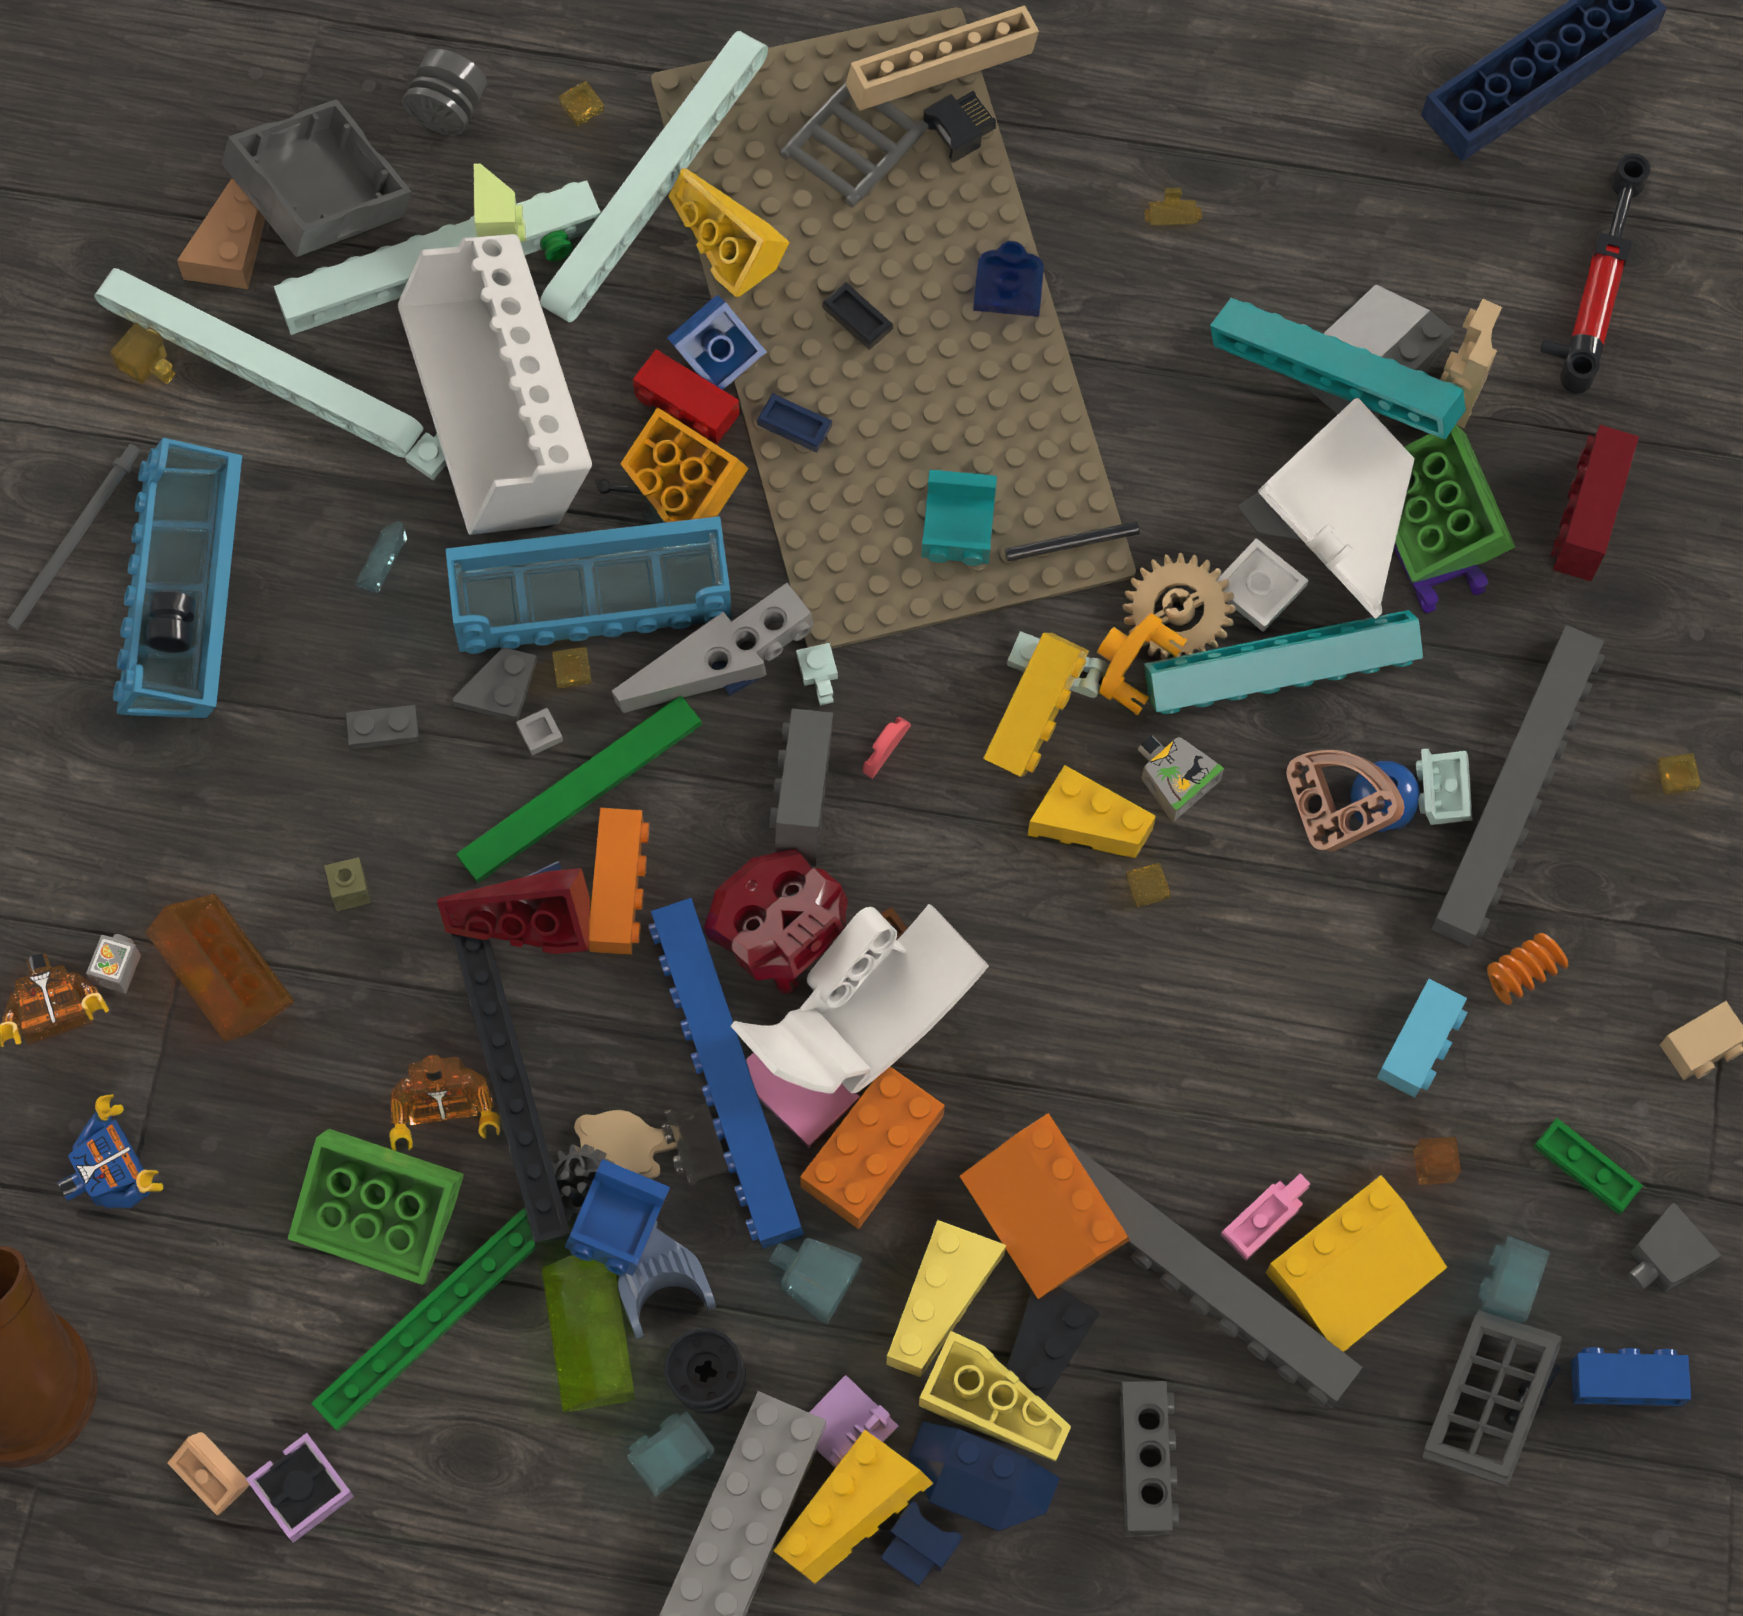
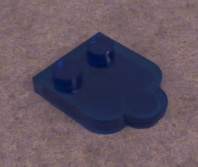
M1007 241L997 250L983 253L978 259L973 311L1039 317L1044 272L1042 260L1034 254L1027 253L1023 245L1016 241Z

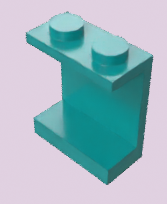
M929 469L921 558H928L936 563H943L948 560L962 561L969 566H978L982 563L989 564L997 476Z

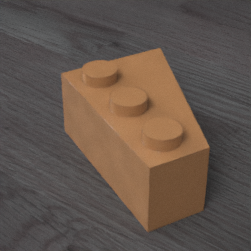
M234 179L230 180L178 258L177 262L183 280L242 289L249 288L265 218Z

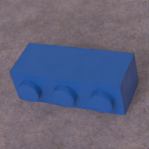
M1583 1348L1581 1353H1577L1571 1360L1573 1404L1684 1406L1691 1400L1689 1356L1677 1355V1350L1659 1349L1654 1351L1655 1354H1640V1349L1624 1348L1619 1349L1618 1354L1604 1353L1603 1348Z

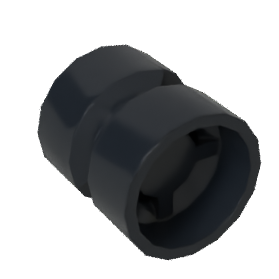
M161 591L152 594L148 615L154 619L147 624L146 645L154 650L166 653L188 651L191 647L193 631L189 624L194 621L195 599L184 593L174 591Z

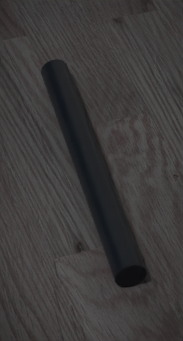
M1135 521L1005 548V556L1007 562L1139 535L1140 529L1138 522Z

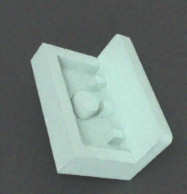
M1421 749L1422 760L1416 761L1418 781H1423L1424 793H1420L1418 799L1420 813L1426 814L1431 825L1472 821L1467 752L1459 751L1431 755L1429 749Z

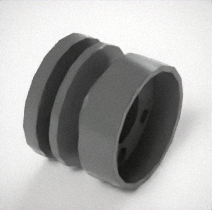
M443 49L429 50L416 72L417 78L412 80L408 91L402 99L403 108L416 122L431 131L450 136L460 135L465 130L468 120L473 114V107L477 105L487 86L486 77L473 62L457 53Z

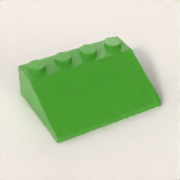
M1457 424L1445 440L1428 434L1404 447L1413 456L1414 464L1395 543L1413 583L1485 563L1516 547L1467 435Z
M327 1129L316 1137L288 1239L424 1285L454 1210L464 1174L332 1129Z

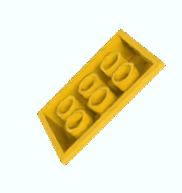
M1380 1175L1270 1263L1266 1274L1311 1328L1342 1352H1345L1441 1274L1447 1266L1405 1202Z

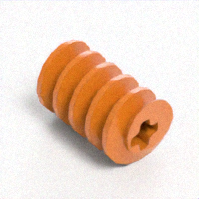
M1537 933L1533 937V941L1527 940L1523 942L1521 948L1512 949L1510 955L1501 956L1499 963H1490L1487 967V974L1496 995L1503 1003L1510 1005L1512 1003L1510 992L1517 998L1523 997L1521 985L1529 991L1534 990L1535 985L1532 978H1535L1541 984L1545 983L1546 977L1543 971H1546L1551 976H1556L1558 971L1555 964L1557 963L1562 969H1567L1568 959L1552 938L1544 933Z

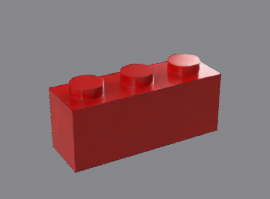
M657 349L633 378L634 394L642 404L648 407L652 405L656 408L658 407L716 445L740 415L739 400Z

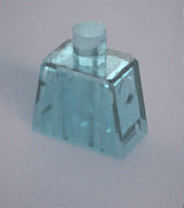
M811 1238L804 1240L798 1252L779 1243L769 1261L786 1271L781 1280L783 1291L826 1325L862 1266V1258L860 1256Z

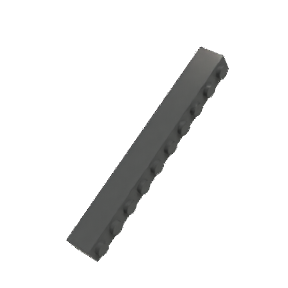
M1569 625L1565 626L1431 930L1469 947L1476 936L1482 939L1490 922V919L1484 917L1489 906L1492 908L1496 907L1503 892L1502 888L1497 887L1502 876L1509 878L1515 865L1516 859L1510 856L1514 847L1522 848L1528 835L1529 829L1524 828L1527 817L1534 819L1542 800L1536 798L1540 788L1547 790L1555 771L1549 768L1553 758L1560 760L1568 741L1562 739L1565 730L1572 731L1578 720L1580 712L1575 710L1578 700L1585 703L1593 684L1587 681L1591 672L1598 673L1605 658L1604 654L1599 653L1604 640Z
M1070 1142L1069 1145L1130 1238V1241L1122 1245V1247L1132 1254L1130 1256L1131 1259L1144 1270L1151 1268L1161 1276L1160 1282L1172 1292L1177 1293L1179 1290L1190 1298L1188 1302L1196 1311L1202 1315L1209 1313L1219 1321V1328L1233 1338L1239 1336L1248 1343L1247 1348L1254 1356L1263 1361L1266 1358L1278 1367L1277 1372L1285 1380L1292 1384L1296 1381L1308 1390L1306 1392L1307 1396L1316 1404L1322 1407L1328 1405L1330 1408H1333L1363 1367Z

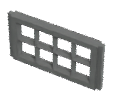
M1478 1310L1428 1437L1422 1458L1507 1487L1513 1476L1558 1355L1562 1336ZM1483 1334L1509 1342L1502 1363L1476 1355ZM1516 1344L1543 1352L1535 1374L1509 1366ZM1472 1363L1498 1371L1491 1393L1465 1384ZM1505 1374L1531 1381L1524 1403L1498 1395ZM1461 1392L1488 1400L1480 1422L1454 1414ZM1494 1403L1521 1411L1513 1433L1487 1425ZM1450 1421L1476 1430L1469 1451L1442 1443ZM1483 1432L1509 1441L1502 1463L1475 1454Z

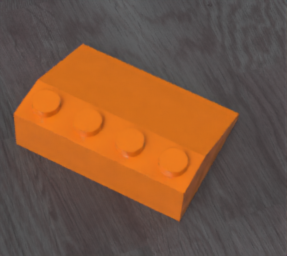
M1049 1113L1015 1134L960 1175V1178L997 1236L1006 1245V1250L1038 1300L1130 1241L1125 1230Z

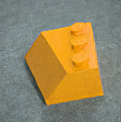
M658 407L620 463L666 523L717 517L749 469L739 459Z

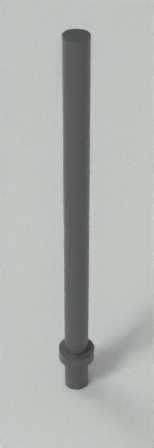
M129 444L121 457L114 459L112 470L6 622L9 628L14 631L19 630L124 475L131 473L133 470L131 465L141 452L138 447Z

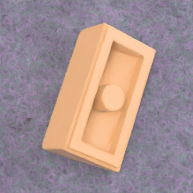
M202 1432L189 1436L168 1461L170 1467L216 1515H220L250 1485L246 1477Z

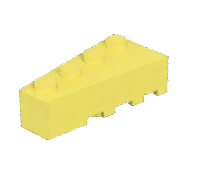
M937 1220L887 1354L886 1365L918 1377L923 1375L947 1340L950 1331L960 1321L970 1303L1003 1258L1006 1250L1005 1244Z

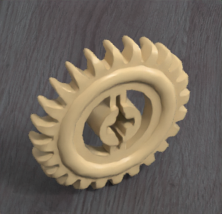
M1182 553L1178 554L1177 562L1174 564L1169 555L1166 554L1164 556V566L1162 567L1152 559V573L1144 568H1140V573L1144 580L1131 579V583L1137 591H1125L1126 597L1133 601V603L1123 604V610L1133 615L1125 617L1124 623L1136 625L1129 631V635L1150 613L1154 614L1155 603L1164 591L1175 586H1187L1196 592L1190 595L1188 591L1180 588L1168 591L1162 601L1163 610L1155 615L1163 620L1162 624L1164 625L1170 622L1176 626H1183L1192 621L1195 615V608L1204 604V613L1199 623L1190 630L1176 632L1188 639L1184 647H1181L1172 640H1170V643L1181 650L1177 657L1184 654H1193L1196 651L1204 652L1207 645L1217 649L1218 643L1215 637H1227V633L1222 629V626L1228 627L1233 625V620L1225 615L1232 614L1236 610L1234 605L1225 604L1234 598V593L1223 592L1229 586L1228 579L1217 582L1221 575V570L1217 568L1215 571L1208 573L1210 569L1209 560H1206L1198 567L1196 555H1193L1189 563L1186 564ZM1179 602L1180 605L1184 606V610L1179 612L1173 607V604ZM1152 641L1149 643L1145 642L1143 647L1150 645L1148 649L1149 656L1155 655L1158 651H1161V660L1168 659L1170 656L1169 652Z

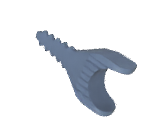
M655 1221L633 1276L626 1273V1275H619L618 1289L623 1309L636 1340L644 1337L639 1322L641 1308L646 1299L661 1288L680 1286L689 1289L699 1296L708 1311L716 1308L712 1291L697 1257L657 1229V1221Z

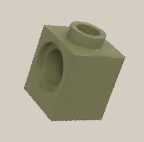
M359 857L324 865L336 911L371 903L364 870Z

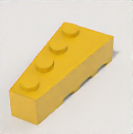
M1054 633L1042 634L983 759L1020 777L1026 776L1028 771L1034 772L1041 758L1038 750L1044 740L1048 742L1056 726V723L1053 721L1059 709L1063 710L1071 695L1069 690L1075 678H1079L1086 664L1085 659L1089 650Z
M864 1430L773 1551L815 1584L851 1554V1549L865 1537L870 1538L879 1530L878 1526L894 1512L898 1514L908 1505V1500L920 1490L924 1492L933 1482L920 1469Z

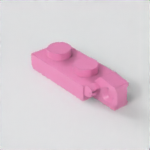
M1300 1173L1287 1186L1281 1181L1276 1185L1272 1184L1221 1232V1236L1247 1261L1298 1213L1299 1208L1303 1205L1298 1198L1309 1188L1310 1183Z

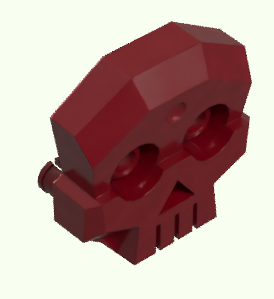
M793 848L752 858L718 887L710 906L704 930L709 940L732 952L739 966L757 981L774 979L779 992L788 994L793 992L790 982L797 989L799 984L797 976L829 949L845 929L848 899L840 883L825 870L812 868L804 857ZM754 927H759L758 929L751 931Z

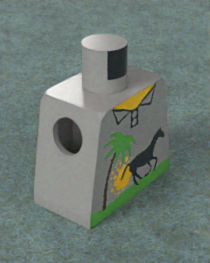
M1150 736L1138 748V751L1149 761L1143 768L1141 778L1173 823L1221 781L1224 768L1183 738L1177 737L1167 747H1164L1154 736Z

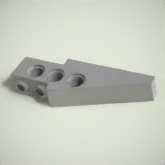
M785 583L732 622L722 612L613 689L612 694L615 703L623 713L672 701L679 696L684 698L719 689L728 684L764 677L767 674L763 661L766 659L770 661L776 658L783 651V647L792 640L799 641L810 632L811 627L814 626L812 613L789 584ZM772 622L783 624L778 630L772 631L767 629V626ZM746 641L755 643V646L750 650L739 648ZM717 661L728 663L721 670L711 668L712 664Z

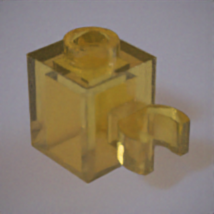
M135 323L110 351L116 368L140 384H143L152 373L166 384L176 375L171 370L173 365L165 359L167 353L163 345L164 340L162 336L150 327L144 329Z

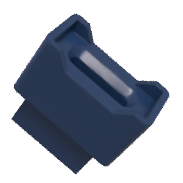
M910 1500L889 1530V1536L894 1540L886 1549L880 1561L887 1564L919 1588L932 1568L941 1572L962 1542L963 1537L956 1531L948 1533L941 1531L920 1515L919 1505Z

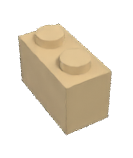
M1727 1001L1668 1034L1660 1046L1683 1080L1693 1075L1699 1079L1716 1068L1713 1064L1724 1057L1726 1062L1743 1053V1025Z

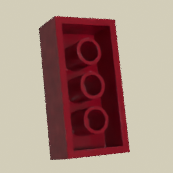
M1599 425L1595 436L1588 435L1576 465L1578 470L1575 479L1573 478L1567 498H1569V501L1561 516L1559 523L1561 528L1551 550L1550 556L1556 558L1552 570L1592 582L1606 554L1639 436Z

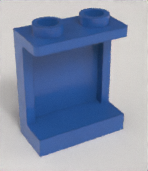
M602 1159L565 1248L571 1250V1254L581 1260L591 1261L593 1259L605 1264V1268L614 1274L626 1275L627 1273L633 1276L670 1187Z

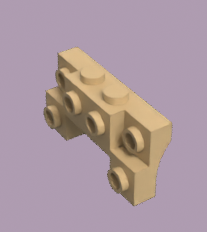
M1482 299L1477 310L1470 309L1462 326L1468 329L1464 342L1458 354L1453 351L1451 352L1440 379L1444 382H1452L1459 388L1464 389L1466 411L1456 423L1462 428H1465L1471 416L1472 408L1485 384L1497 350L1492 348L1491 335L1502 307L1485 299Z

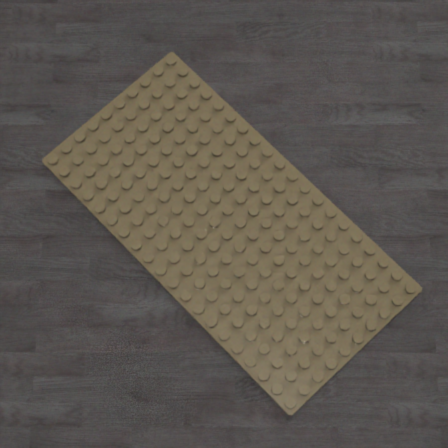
M958 7L768 48L767 57L759 71L687 167L688 170L769 223L790 242L777 269L740 297H735L714 278L710 271L712 265L706 254H701L699 250L698 254L711 299L718 294L767 351L734 380V385L789 585L812 613L814 626L811 627L810 632L804 637L807 648L830 643L831 649L1132 579L1136 573L1126 537L1007 562L1005 556V548L1116 526L1122 523L997 120L996 129L982 136L981 147L954 163L949 159L950 148L937 131L927 129L917 142L853 208L846 204V197L792 158L785 160L779 154L785 144L847 81L852 62L967 25L963 11ZM714 60L652 74L651 83L664 128ZM981 70L888 101L918 122L923 120V110L949 94H952L958 100L974 91L990 115L996 119ZM852 96L842 104L896 144L908 132L874 107L859 111ZM833 114L821 126L875 166L887 154ZM813 136L801 147L803 151L854 188L866 176ZM694 235L695 243L697 244L698 240ZM845 282L893 323V330L870 350L822 308V303ZM772 393L832 420V427L817 453L757 425V419ZM929 469L997 476L989 564L982 563L978 566H969L962 561L948 560L943 563H936L928 558H921Z

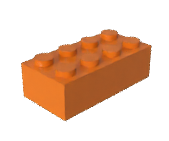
M889 1067L871 1083L800 1176L801 1188L859 1229L943 1118L945 1105L895 1069Z

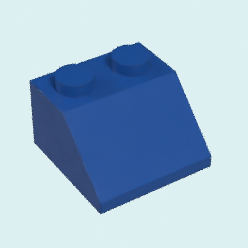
M718 294L667 337L699 376L722 390L767 352Z

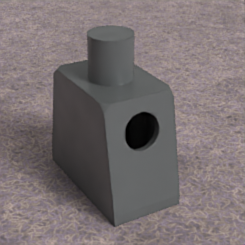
M1673 1203L1632 1250L1631 1254L1639 1265L1627 1275L1631 1283L1641 1291L1653 1281L1662 1290L1667 1291L1710 1267L1721 1254L1682 1210Z

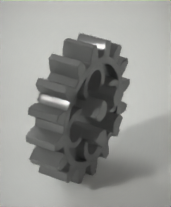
M574 1144L570 1145V1154L559 1150L557 1152L559 1161L557 1163L551 1161L567 1221L575 1224L582 1208L579 1203L584 1202L591 1186L583 1182V1179L593 1182L602 1159L614 1163L609 1159H605L607 1155L605 1152L599 1149L594 1150V1147L584 1144L582 1149ZM581 1162V1167L577 1165L575 1168L576 1164ZM565 1183H571L577 1186V1190L569 1186H565L561 1190V1187Z

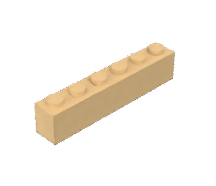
M1024 5L852 62L849 68L846 87L859 111L1031 54L1039 30Z

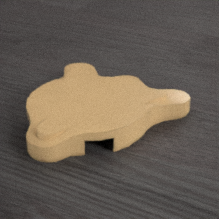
M612 1110L598 1115L585 1114L580 1116L574 1125L575 1133L581 1141V1149L584 1144L594 1147V1150L599 1149L607 1154L605 1159H609L616 1165L649 1179H654L660 1174V1166L653 1160V1156L656 1153L674 1150L680 1144V1135L677 1130L650 1127L640 1117L623 1110Z

